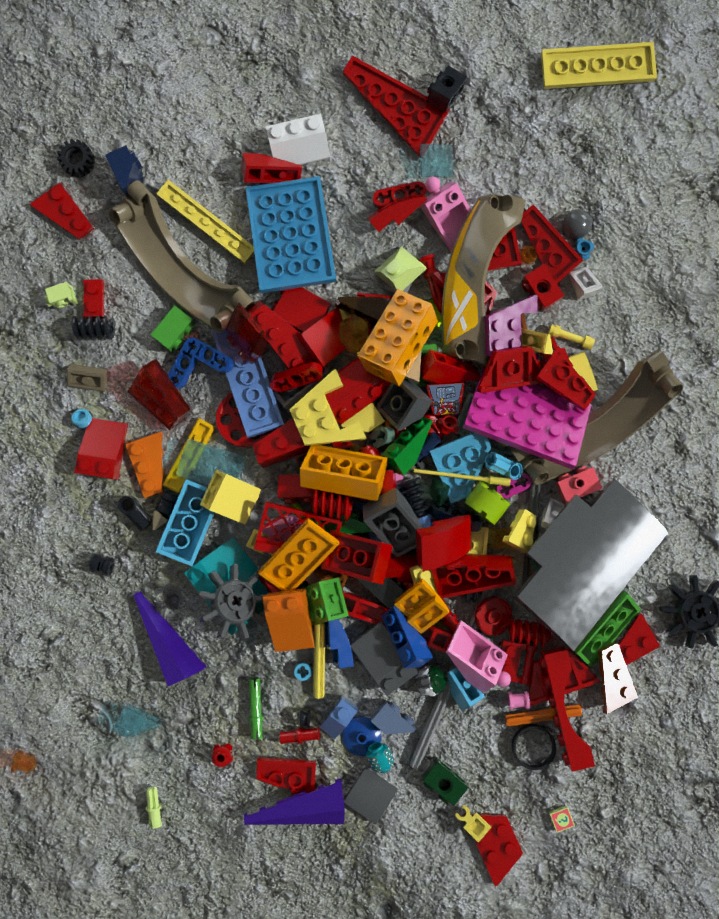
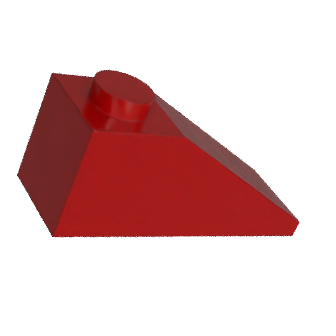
M243 153L241 172L244 182L278 183L301 179L302 165L264 154Z
M431 349L424 356L420 365L421 377L427 382L432 381L440 384L479 380L481 377L475 365Z

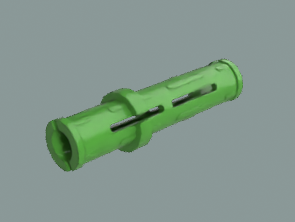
M255 678V687L254 679H248L250 703L248 721L251 726L250 739L256 740V731L257 738H263L262 721L264 716L261 714L260 678Z

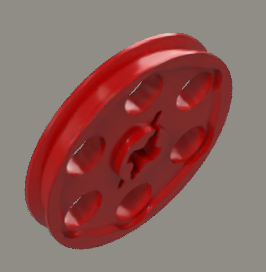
M231 393L222 400L217 409V428L223 438L232 445L252 447V445L269 435L271 431L262 433L258 439L247 438L242 420L238 416L240 415L238 408H232L229 405L230 400L234 398L233 393ZM229 415L231 422L228 425H223L221 423L222 416ZM236 430L242 434L241 438L237 441L231 438V433Z

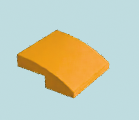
M423 579L394 601V605L408 617L407 622L421 634L449 613L448 607L440 596Z

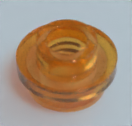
M532 246L521 248L520 256L522 262L527 265L532 264L537 259L535 249Z

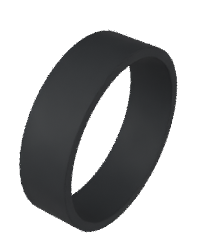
M528 724L517 730L513 736L512 752L523 767L530 770H541L549 766L554 760L556 742L551 733L543 726ZM529 729L545 731L550 736L552 742V750L549 757L537 765H529L522 762L516 754V742L519 736Z

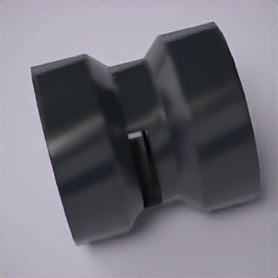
M162 491L160 494L162 501L160 500L156 504L155 509L171 515L174 509L173 504H176L178 496Z
M95 553L90 561L89 571L93 573L100 572L103 576L109 577L113 571L115 559L112 557L104 558L101 554Z

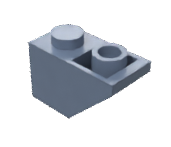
M385 700L371 716V722L386 735L413 733L416 730L415 721L408 714L404 716L400 713V708L393 701L389 703Z

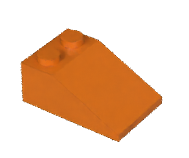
M306 588L272 592L263 596L265 617L275 652L314 648Z

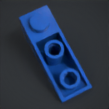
M393 606L382 615V619L404 669L421 667L433 658L425 639L407 622V619L396 606Z

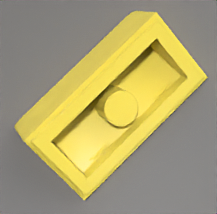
M521 328L522 346H531L535 352L553 354L550 334Z

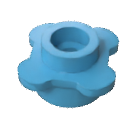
M583 238L577 239V245L574 250L584 260L589 259L590 252L594 249V244Z

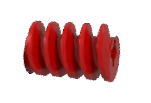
M315 490L311 509H313L314 515H317L319 510H321L323 517L329 512V517L333 518L336 513L337 519L340 520L344 515L345 521H348L351 515L353 500L349 502V496H346L342 501L340 494L334 499L333 493H330L327 498L325 491L318 496V491Z
M514 618L510 619L509 637L511 643L514 642L515 638H518V644H521L522 640L525 639L526 645H529L532 640L534 647L537 646L538 642H541V647L544 648L546 643L550 641L551 631L542 623L537 625V622L533 621L530 624L528 620H525L522 624L521 619H517L515 622Z

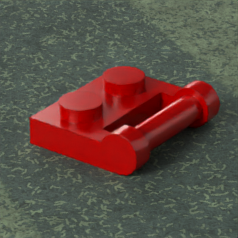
M502 639L501 650L508 654L502 671L509 673L512 682L530 685V673L534 652H537V646L534 647V645H526L525 643L518 644L515 641L511 643L510 640ZM521 650H526L522 676H517Z

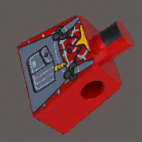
M463 381L440 384L435 382L425 383L428 397L433 401L430 405L433 415H440V418H444L448 415L460 414L464 389Z

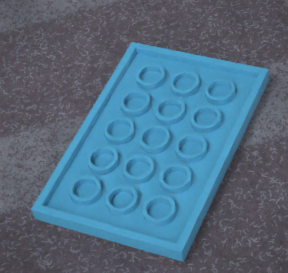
M320 176L246 187L260 293L337 282Z

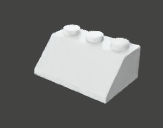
M321 114L266 126L273 157L299 165L330 158Z

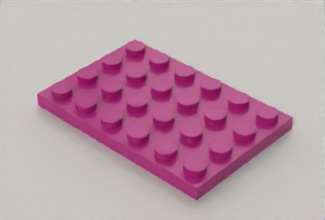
M483 367L463 428L574 470L577 465L591 405L589 404L587 409L582 411L558 393H554L553 390L537 384L480 393L477 391V388L486 367Z

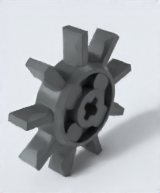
M238 564L230 566V579L226 582L221 579L215 570L207 574L216 586L213 593L207 591L196 593L197 598L211 601L212 611L203 614L199 618L200 622L209 621L213 617L222 622L217 634L219 639L225 638L230 625L237 626L241 640L249 638L245 621L249 618L260 625L266 623V619L255 612L256 603H263V596L266 594L255 596L251 588L257 582L260 575L256 573L250 576L246 582L238 580Z

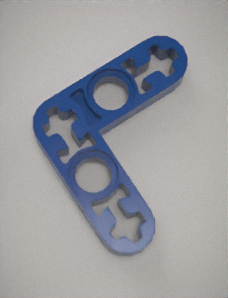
M193 337L188 338L167 376V384L171 388L182 389L186 385L198 360L223 373L230 372L233 369L234 362L231 357L203 341ZM192 344H195V350L191 347ZM208 350L212 351V358L210 360L205 359V353ZM184 359H188L189 365L183 369L181 363ZM218 359L225 361L227 365L224 367L222 364L216 361ZM175 377L179 380L178 384L174 381Z

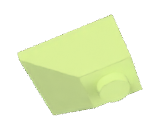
M400 247L374 273L394 291L397 289L403 291L427 268L403 247Z

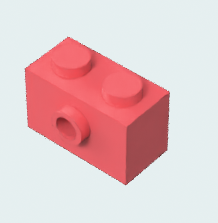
M583 466L575 470L576 474L570 476L567 473L558 477L559 481L554 482L563 504L568 503L576 494L581 498L603 489L594 467L587 469V466Z

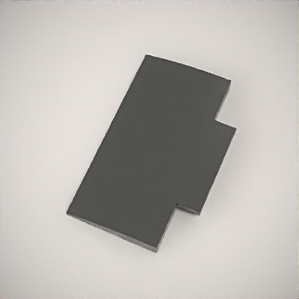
M616 479L609 481L590 505L576 494L525 553L538 567L513 598L570 650L574 651L668 534V531Z

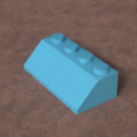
M188 479L185 480L157 547V553L193 566L215 513L200 505L208 487Z

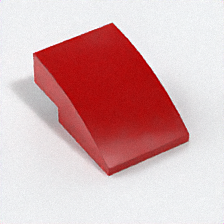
M470 515L432 522L431 527L416 529L417 564L422 572L447 565L471 551Z

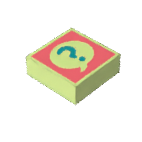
M567 805L549 812L557 833L575 826Z

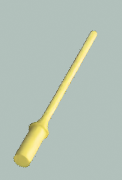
M414 469L413 472L479 480L489 483V485L510 486L511 482L510 478L494 477L491 475L478 477Z

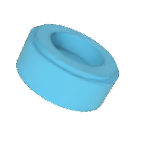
M78 409L72 414L71 421L77 428H85L91 423L92 416L88 410Z

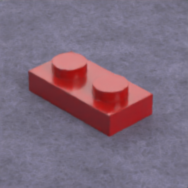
M103 279L83 280V311L86 319L89 316L96 318L97 315L100 318H104Z

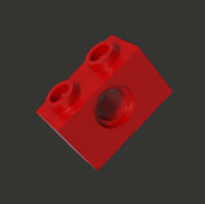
M544 264L525 275L521 280L522 287L526 293L537 295L538 309L541 312L565 296ZM537 286H543L545 293H540L537 290Z

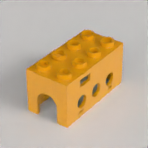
M399 289L396 290L357 355L367 372L400 387L438 322L432 304Z

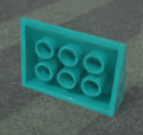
M232 537L184 574L198 592L207 591L213 593L216 586L207 575L215 570L221 579L226 582L230 579V566L238 564V580L246 582L250 576L255 574L258 568L237 540ZM258 578L257 582L251 587L255 596L267 594V590ZM205 600V602L211 608V601ZM256 603L255 612L260 614L264 610V604ZM249 618L247 621H245V625L252 619ZM230 625L228 628L231 636L238 631L236 625Z

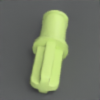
M149 787L146 789L148 806L145 809L148 812L149 828L155 829L162 826L160 816L161 804L158 802L157 788Z

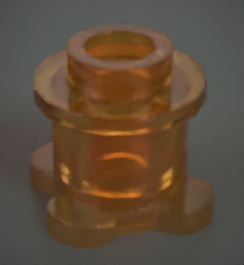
M19 750L13 757L11 772L15 773L16 770L29 774L31 771H34L37 765L35 755H24V752Z

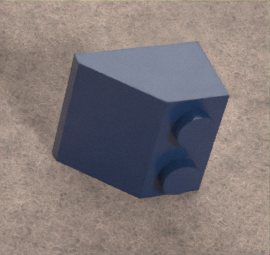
M125 145L105 154L121 190L126 197H129L127 189L134 181L138 180L141 182L143 175L140 169L143 167L133 150L129 151Z

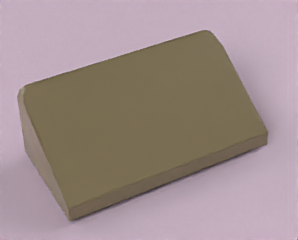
M71 364L67 368L68 387L105 392L108 369Z

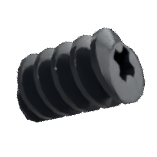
M99 315L96 316L95 321H93L92 316L88 317V321L85 320L84 316H81L80 321H78L77 316H73L72 329L74 336L78 340L83 338L90 340L91 337L94 340L98 338L104 340L106 337L112 340L115 336V321L113 316L111 321H109L107 315H104L103 321H101Z
M418 477L402 482L398 485V488L404 489L401 494L406 496L405 499L417 518L431 513L424 512L429 506L422 505L427 499L420 498L424 491L418 490L422 486V483H416L420 479Z

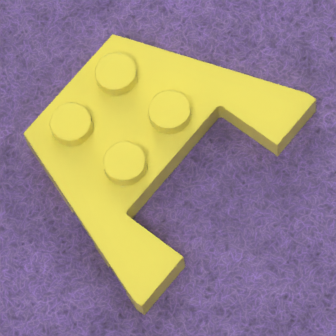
M336 369L330 372L289 409L305 446L367 439L360 422L341 430L325 396L343 387Z

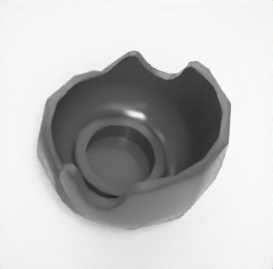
M572 210L562 221V231L571 240L583 238L592 229L593 220L584 210Z

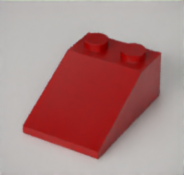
M92 418L91 423L86 428L78 451L74 473L119 480L128 424Z
M331 530L330 535L339 540V545L324 559L321 569L383 584L393 545Z

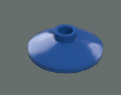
M364 716L353 718L343 731L344 745L352 754L366 756L368 747L371 744L381 742V730L371 722V718ZM360 735H365L366 739L364 741H360L358 737Z

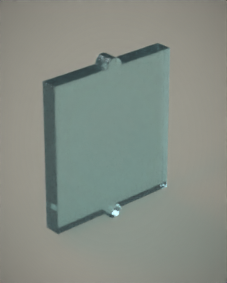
M421 144V158L419 159L421 163V177H453V163L455 161L453 159V146Z

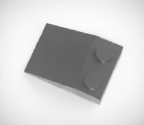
M396 487L379 496L378 501L372 500L363 505V521L383 543L393 545L391 552L396 558L417 547L416 529H421L423 526L408 501Z
M381 621L350 643L353 651L386 696L418 674L416 668L404 669L388 630Z

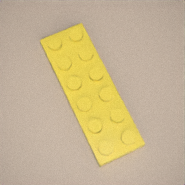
M654 42L542 49L541 51L544 89L653 82L657 79Z

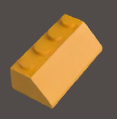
M311 445L300 467V486L378 501L383 487L388 458L327 446Z

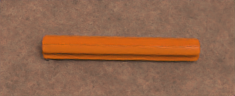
M579 704L565 706L568 718L582 715V709ZM554 708L505 715V723L509 727L553 720V715H555Z

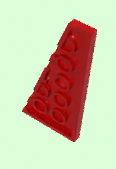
M352 55L343 70V75L412 150L423 159L450 109L444 113L426 102L427 96Z

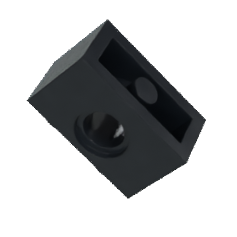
M448 65L444 72H439L436 82H432L427 89L429 95L426 102L446 113L463 91L468 77Z

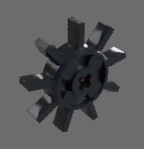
M689 575L690 591L685 593L679 587L670 584L668 588L678 600L674 607L667 605L659 606V611L667 614L675 613L677 622L669 626L665 632L672 636L682 628L687 630L688 635L685 647L691 649L694 648L697 634H704L710 646H718L712 630L719 625V602L714 597V594L719 589V581L713 580L705 592L699 589L697 575Z

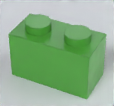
M174 305L152 332L151 336L173 352L174 349L180 348L183 338L192 333L195 328V322Z

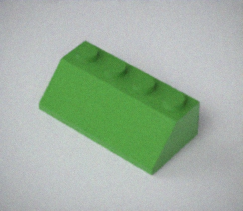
M621 591L578 647L572 651L589 667H592L598 661V650L612 644L641 611L627 592Z

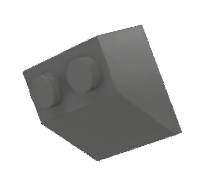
M404 378L400 387L393 383L389 385L376 408L398 431H401L421 419L433 401L413 381Z

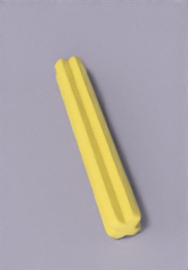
M325 623L314 625L313 696L316 699H322L325 696Z

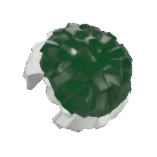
M427 665L415 677H422L421 684L425 686L419 688L420 693L432 697L443 691L447 684L446 681H448L444 672L435 665Z

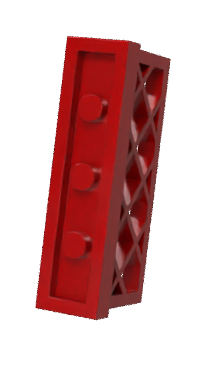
M266 501L254 549L275 554L285 543L280 535L288 530L293 535L294 531L292 528L300 523L303 524L310 517L315 518L319 524L318 526L322 529L329 522L337 524L336 531L340 532L343 521ZM268 507L277 509L280 516L271 521L267 515ZM290 513L296 514L299 518V521L292 525L285 518ZM282 518L287 528L278 532L273 523ZM269 525L275 532V535L270 538L261 536L263 529Z

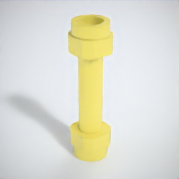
M551 324L548 334L553 338L561 337L581 344V347L591 350L595 339L587 335L582 337L564 331L558 325Z

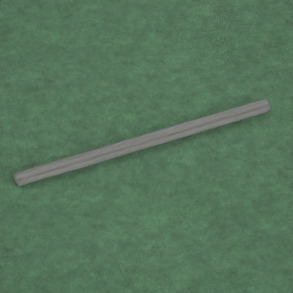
M499 552V554H498V555L509 556V555H507V554H505V553H503V552ZM495 589L482 591L476 608L482 600L492 597ZM475 608L468 626L478 631L475 623ZM453 661L448 672L456 668ZM448 673L446 676L447 684L443 691L438 694L409 762L412 768L419 769L451 695Z

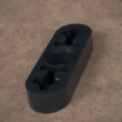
M433 499L430 502L429 513L432 516L444 520L456 517L452 514L460 516L470 515L471 531L478 532L481 530L483 524V517L441 499Z

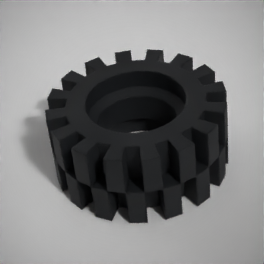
M70 139V143L65 141L64 144L66 146L63 147L61 145L59 147L61 151L57 152L59 155L57 157V160L60 162L59 165L72 177L74 175L79 178V174L84 177V172L89 174V168H94L92 163H95V159L88 145L83 141L81 143L78 139H76V142ZM79 152L83 155L82 161L76 165L71 164L70 156Z

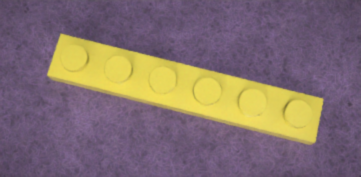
M167 180L156 193L159 198L245 265L254 255V246L170 180Z

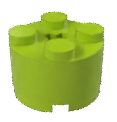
M479 481L464 501L465 505L492 525L498 522L510 505L507 500L502 498L501 494L495 490H490L482 481Z

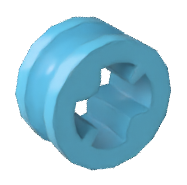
M307 662L298 663L294 670L295 677L301 681L309 679L312 673V668ZM301 666H305V670L309 671L305 676H301V673L298 672Z

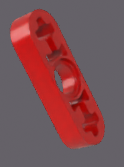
M416 181L378 190L373 195V205L380 209L391 203L389 202L388 193H391L392 202L397 200L394 197V193L397 191H402L405 197H408L407 189H409L410 196L417 195L414 192L416 187L422 190L420 194L425 196V184ZM378 196H382V198H387L384 199V203L376 201L378 200Z
M310 362L275 373L271 377L270 387L276 392H284L319 381L322 378L323 368L319 363ZM298 375L301 377V379L296 380L293 379L291 376Z

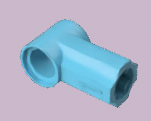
M491 452L485 457L486 468L513 480L521 477L523 467L520 463L513 462L495 452Z

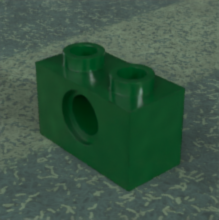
M437 757L422 775L424 786L430 791L435 790L439 793L438 797L444 803H450L453 806L469 788L465 780ZM442 779L449 781L445 787L440 786L439 782Z

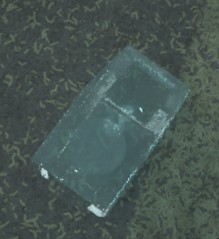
M128 703L123 708L113 729L117 730V733L123 737H133L158 728L163 720Z

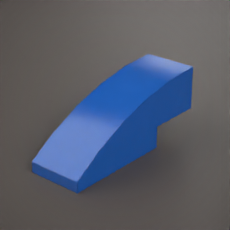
M339 619L325 622V647L332 650L333 665L338 668L353 667L350 642Z

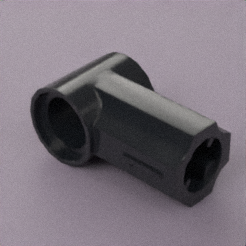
M125 496L118 501V509L132 521L140 532L152 524V517L139 504L137 498ZM127 499L133 505L130 510H127L124 506Z

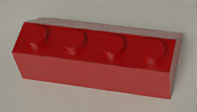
M358 357L338 371L343 387L325 396L337 423L341 425L385 394L391 383L367 372Z

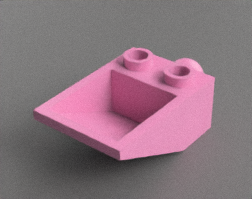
M429 177L425 182V187L429 192L433 193L426 197L427 200L420 207L444 244L452 252L459 231L471 209L457 183L448 182L440 188L439 179ZM439 204L440 207L435 209V206Z
M461 620L446 650L450 659L466 681L482 693L496 686V683L500 687H507L511 682V677L509 673L502 671L508 654Z

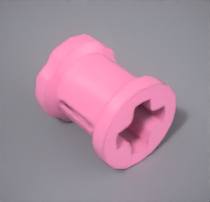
M524 691L521 694L508 692L509 710L525 707V709L530 708L528 691Z

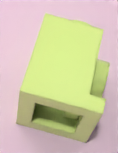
M68 282L45 289L47 294L45 301L49 307L64 308L68 306V303L78 304L73 287Z

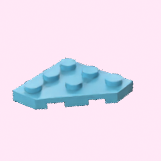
M472 432L430 450L438 472L478 476L491 446L487 437ZM440 476L451 503L467 498L476 481Z

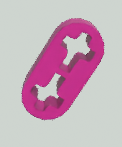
M522 473L521 478L526 479L524 487L522 485L515 487L514 483L518 482L519 479H511L510 485L512 489L507 491V495L500 493L502 485H497L495 491L501 494L502 498L506 499L529 488L531 479L529 475Z

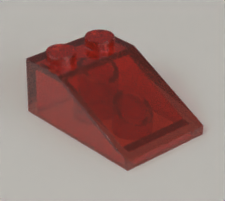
M238 303L225 329L227 336L225 339L232 348L235 346L239 350L238 355L244 362L247 360L250 364H253L269 351L264 330L245 308Z

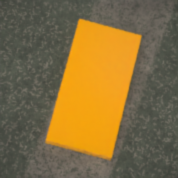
M308 518L259 569L258 574L281 591L295 590L339 545V540Z

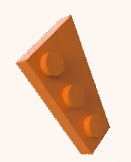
M162 431L125 444L144 498L164 491Z

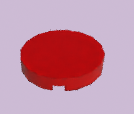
M496 596L487 597L482 600L475 611L477 628L487 635L495 636L505 632L510 626V618L512 616L510 605L504 599Z

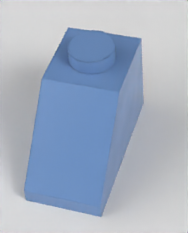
M341 696L319 728L335 739L347 727L357 713L358 707L344 696Z

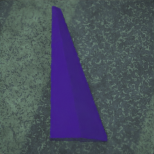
M143 593L133 594L167 686L180 682L207 668L206 664L189 648L168 621L158 613L153 604L143 596Z
M336 779L334 784L326 787L320 785L318 790L306 793L304 791L277 801L276 805L270 808L261 807L259 812L248 815L245 813L244 825L344 824L345 810L341 779Z

